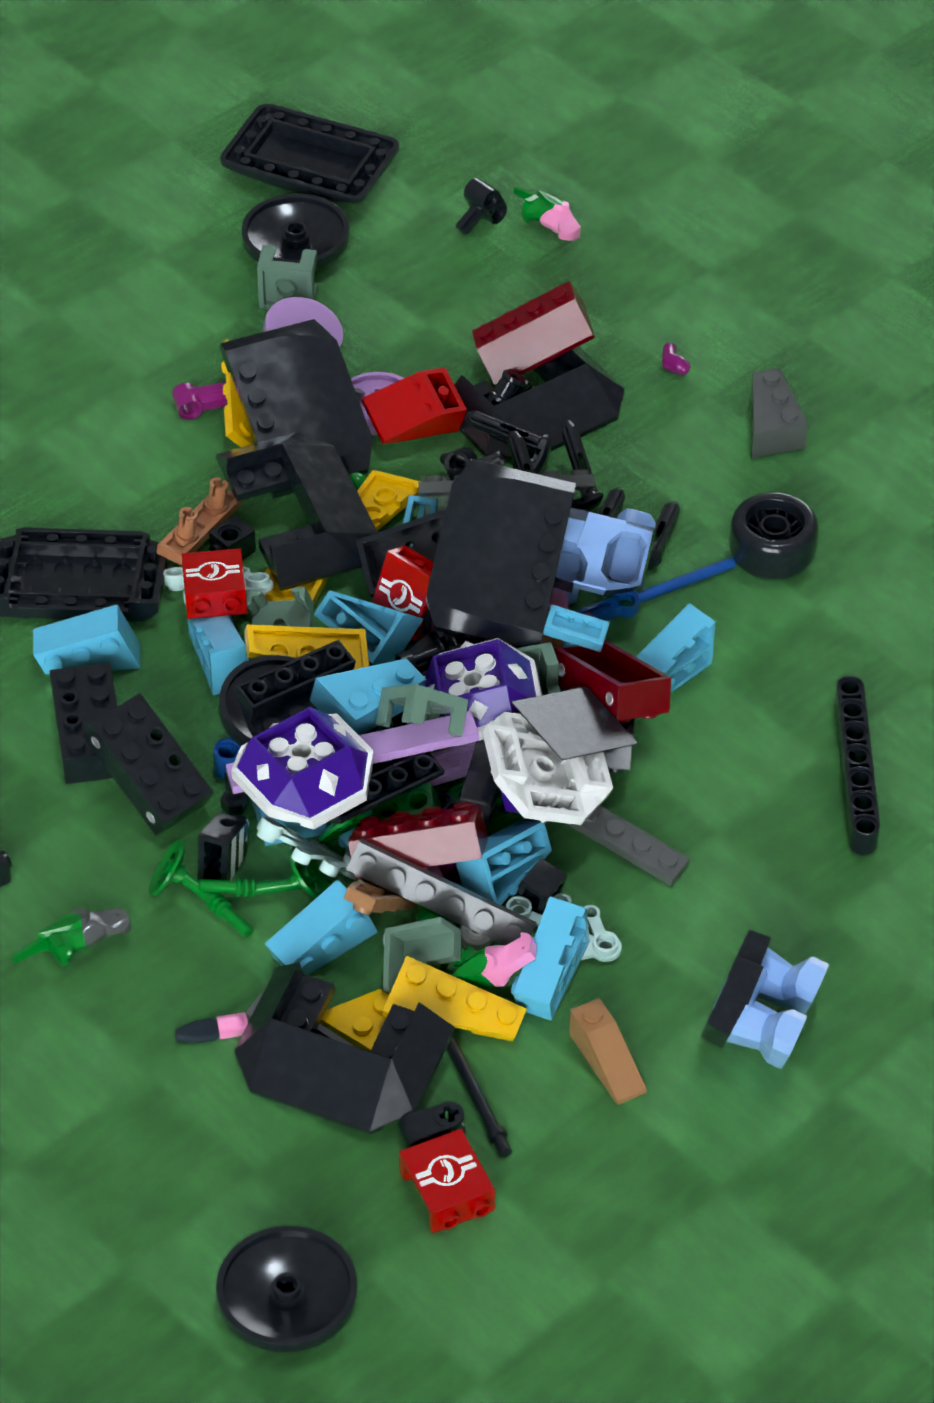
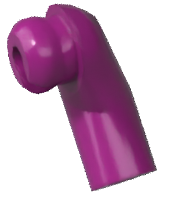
M666 343L663 346L662 365L664 369L672 373L686 375L690 370V363L685 361L684 357L676 354V346L674 344Z

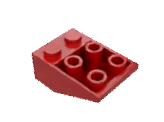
M445 367L419 371L369 394L361 400L383 445L458 432L467 412V408Z

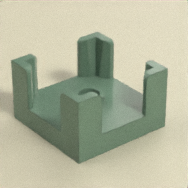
M263 245L257 264L259 308L270 309L276 302L290 297H304L316 301L318 283H314V272L317 264V250L304 249L300 263L273 261L276 252L275 246Z
M306 587L291 588L294 600L267 602L262 591H247L246 602L252 614V625L313 627L314 603Z
M418 684L382 687L376 725L390 727L394 704L404 707L402 722L421 725L427 720L439 718L440 714L451 713L448 733L453 737H462L468 699Z

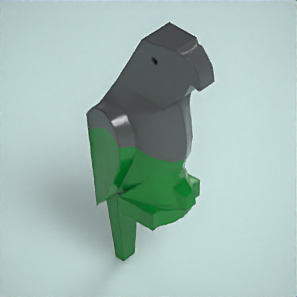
M122 907L96 912L77 908L37 933L38 938L12 955L11 960L16 964L44 951L51 952L55 960L64 967L69 964V960L76 951L93 946L104 937L118 933L126 935L131 930L130 918Z

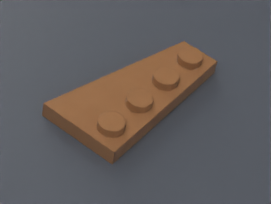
M360 878L358 882L355 881L348 886L343 898L354 903L353 909L370 915L371 912L384 913L387 910L396 912L397 909L408 911L409 908L418 907V904L364 878Z

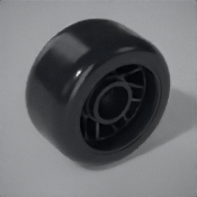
M767 492L751 496L744 500L733 513L729 537L731 555L744 571L760 578L775 580L798 575L812 563L815 557L819 533L818 520L811 507L795 496L779 492Z

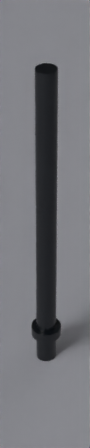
M453 1034L447 1046V1051L488 1132L486 1137L489 1143L494 1144L501 1158L508 1157L512 1153V1149L506 1139L508 1134L505 1128L499 1125Z

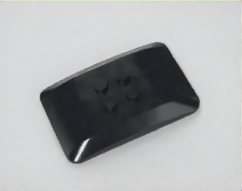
M262 104L255 108L222 152L220 161L221 165L227 169L270 185L324 199L359 203L366 199L398 153L399 141L387 135L274 104Z

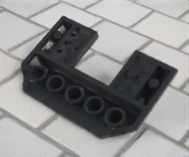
M580 346L533 369L545 381L544 383L501 403L489 395L493 388L485 380L473 386L461 375L454 384L467 408V412L480 411L541 437L548 434L552 441L551 451L565 445L561 435L562 423L564 421H572L577 426L580 437L585 436L618 420L621 402L624 397V388ZM464 417L459 431L484 456L495 450H500L504 456L512 457L507 444L508 441L470 426ZM528 450L530 458H533L535 452Z
M295 432L216 454V460L237 502L292 487L310 524L259 539L258 547L280 591L362 568L356 540L375 534L378 531L333 445Z
M300 962L276 967L234 1050L250 1092L370 1135L383 1130L382 1126L401 1119L405 1114L417 1111L455 1032V1027L420 1002L415 1011L393 1004L370 1052L315 1033L336 991L334 984L304 974Z

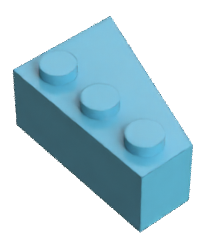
M331 590L328 591L314 613V616L329 628L365 629L368 658L372 664L376 665L396 661L395 654L404 651L423 621V618Z
M689 603L636 658L671 677L672 693L712 664L716 622Z
M117 604L33 629V655L45 674H50L49 670L108 662L111 664V670L141 669L140 642Z
M231 615L187 619L188 633L213 695L220 694L223 682L230 672L243 662L249 660L246 656V645L234 627Z
M405 658L318 677L315 679L310 701L323 713H337L358 735H362L379 726L376 725V718L382 687L413 684L424 686L426 678ZM394 704L392 718L403 712L404 707Z
M516 821L488 836V842L481 859L456 862L462 887L500 905L510 895H515L521 880L541 858L545 859L552 851L545 823L541 821Z
M338 880L265 943L273 958L281 966L300 962L304 974L309 975L378 933L369 915L356 911L352 908L354 903L343 899L347 888Z
M550 896L534 936L535 943L537 944L536 959L522 968L520 976H517L512 984L511 994L514 995L515 1004L526 1008L527 1013L552 1021L589 945L590 939L586 908Z

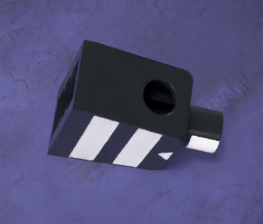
M217 813L198 835V880H233L247 853L249 821L245 816Z

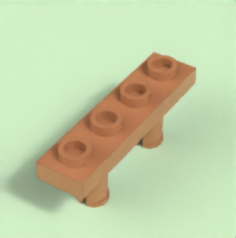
M212 478L209 483V495L193 510L190 507L180 509L178 525L158 544L157 554L182 565L181 553L196 552L209 539V532L226 522L242 506V501L237 502L232 491L227 489L228 482L226 480L222 482V478Z

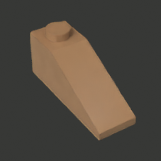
M600 998L571 1009L569 1035L615 1103L619 1105L647 1093L646 1086L616 1021Z

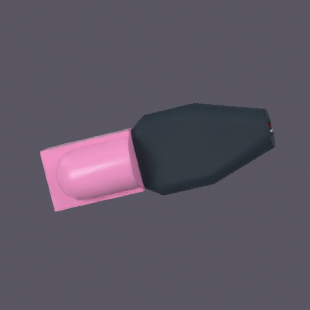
M245 1012L217 1016L216 1019L208 1018L193 1021L175 1029L176 1041L202 1043L214 1041L219 1037L220 1039L242 1036L248 1024Z

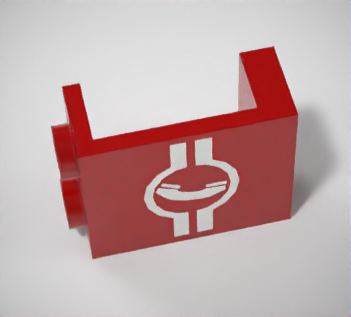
M406 545L387 551L372 603L417 616L424 620L427 611L425 598L434 562ZM423 621L414 633L411 641H416L425 636L419 634Z
M241 548L181 553L187 619L247 614Z
M462 1129L399 1151V1172L404 1181L412 1179L429 1211V1228L432 1233L452 1229L459 1223L473 1218H482L495 1210V1189Z

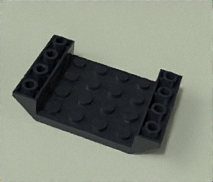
M336 640L236 685L235 691L248 731L254 737L269 729L273 723H280L308 707L317 709L310 701L315 679L354 670L356 660L343 644ZM391 724L390 727H383L379 725L367 733L386 730L394 727ZM430 752L374 763L369 781L367 801L328 822L342 824L444 775L445 770Z

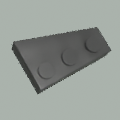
M780 368L753 373L751 391V459L804 449L806 445L808 423Z

